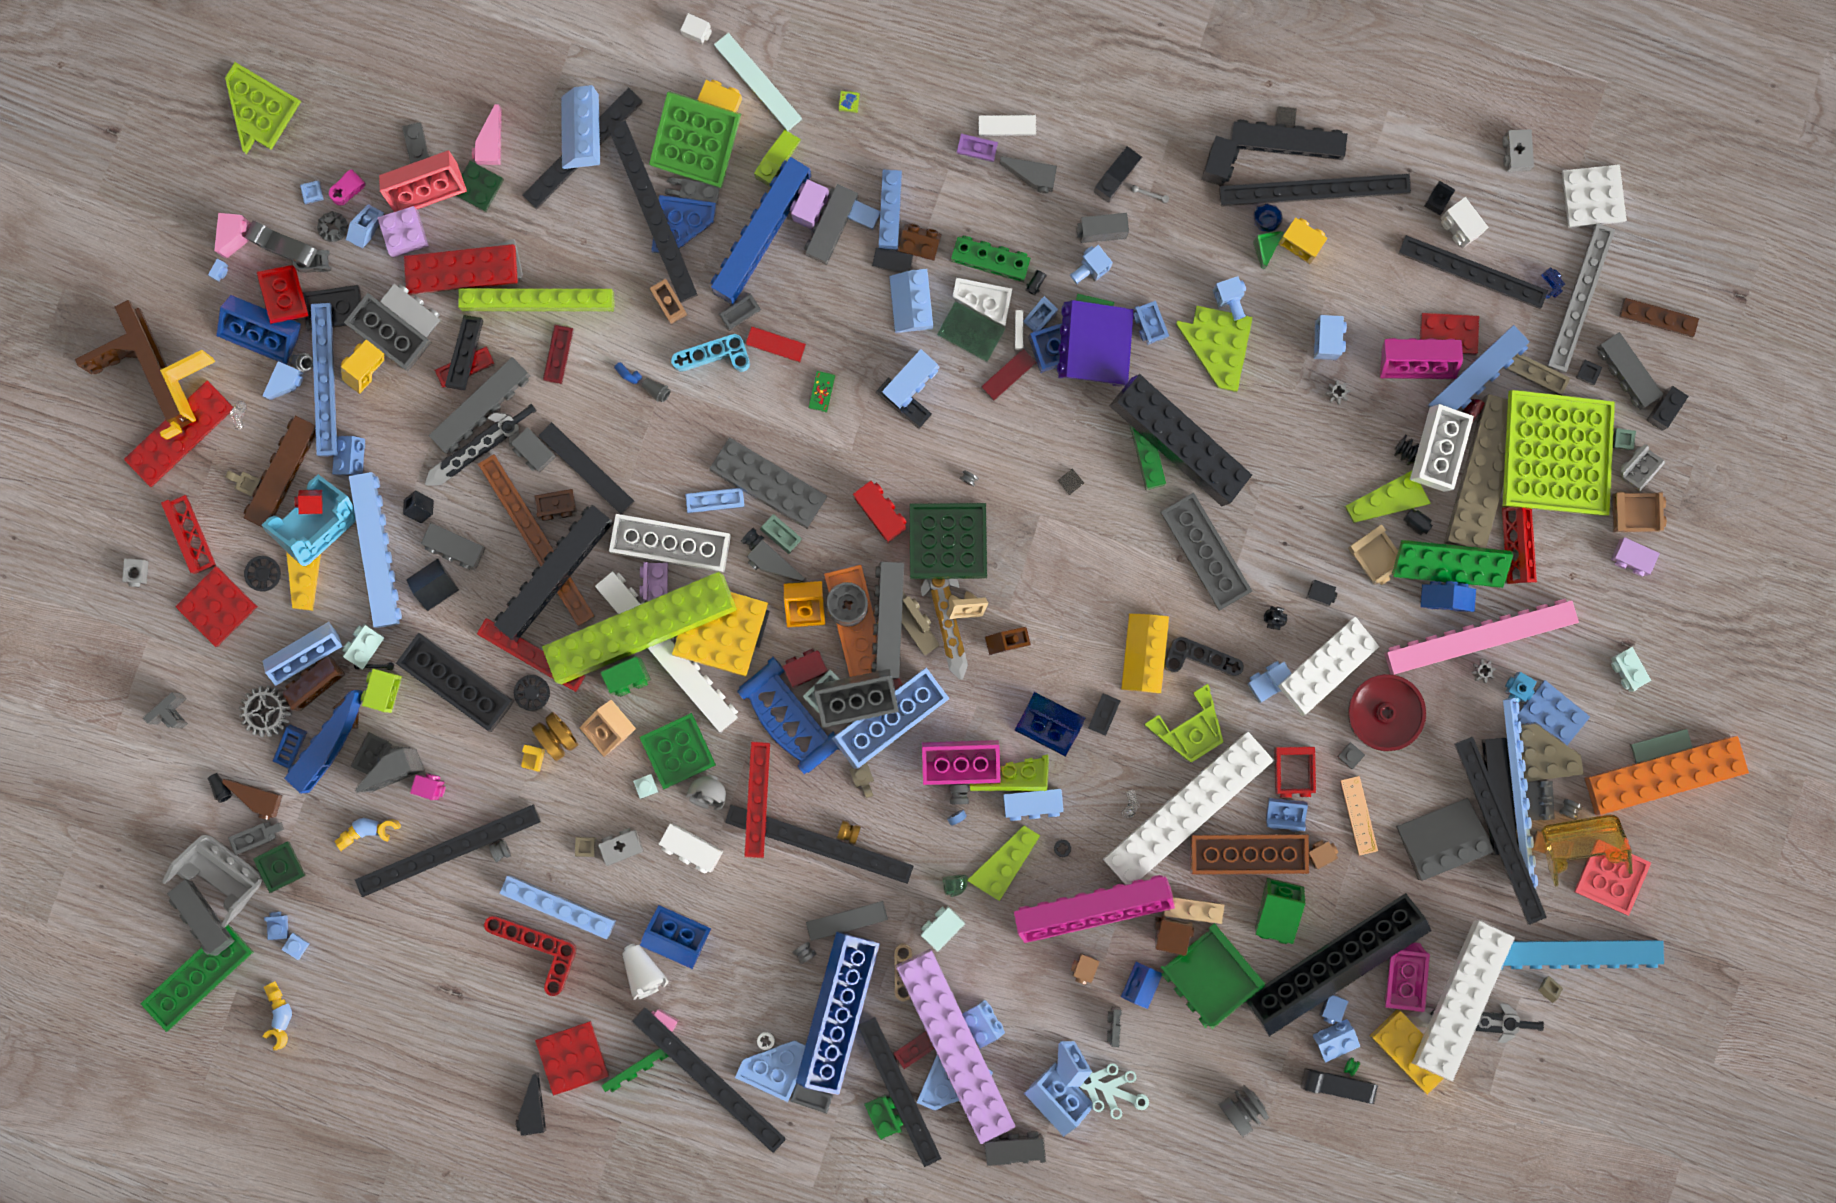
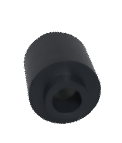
M1412 508L1403 519L1406 525L1419 535L1427 534L1433 526L1431 524L1432 519L1418 509L1414 510Z

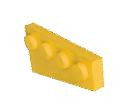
M287 553L293 609L313 611L321 554L310 564L302 566Z

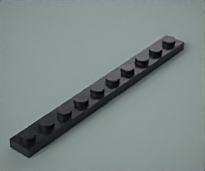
M626 120L608 127L680 303L698 296Z
M1410 174L1220 186V205L1234 206L1410 194Z
M1473 736L1454 743L1527 924L1530 925L1547 918Z
M530 805L355 879L361 897H365L541 823L535 805Z
M731 804L725 823L746 830L747 809ZM766 816L765 837L906 884L909 882L914 865Z
M646 1007L632 1020L645 1035L772 1153L786 1140L777 1129Z

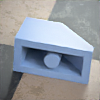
M368 204L350 222L346 240L364 248L372 239L379 226L377 217L383 216L385 212Z
M278 361L263 393V397L272 400L295 391L303 381V372Z
M1061 1041L1058 1044L1057 1072L1066 1087L1081 1086L1092 1073L1075 1041Z

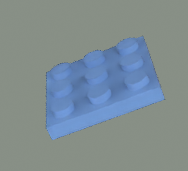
M1546 680L1540 684L1531 699L1519 710V714H1517L1518 721L1521 724L1536 722L1546 731L1562 740L1566 745L1571 742L1590 718L1588 714Z

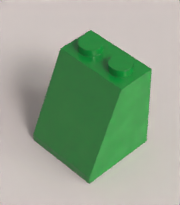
M1267 878L1255 925V935L1262 939H1274L1282 944H1293L1306 904L1305 888Z

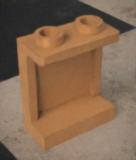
M1617 492L1612 494L1613 532H1660L1666 527L1667 519L1664 516L1663 509L1666 507V498L1663 497V492L1629 494Z

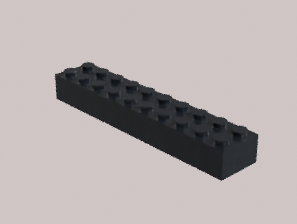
M1405 893L1266 983V986L1246 1001V1003L1268 1036H1271L1432 930L1426 917Z

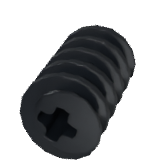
M1405 434L1396 445L1394 456L1402 454L1400 460L1403 461L1407 458L1406 465L1415 463L1420 444L1416 443L1412 446L1413 439L1411 438L1406 441L1407 434Z

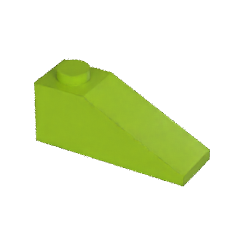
M784 130L754 172L755 178L770 187L775 176L778 177L781 173L779 169L784 160L788 161L801 139Z

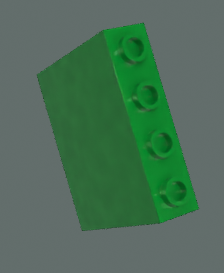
M1215 923L1209 927V931L1188 947L1186 956L1178 955L1165 967L1161 966L1163 970L1161 975L1168 983L1170 981L1173 982L1176 986L1174 991L1180 998L1184 996L1187 999V1007L1192 1013L1196 1011L1201 1016L1198 1019L1205 1028L1209 1026L1211 1030L1266 986L1264 981Z

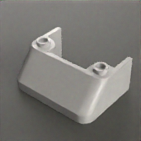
M202 835L170 864L162 883L166 884L176 874L187 880H191L197 875L201 876L228 896L223 904L228 913L221 925L225 928L242 911L261 885L263 879L259 871L211 836Z

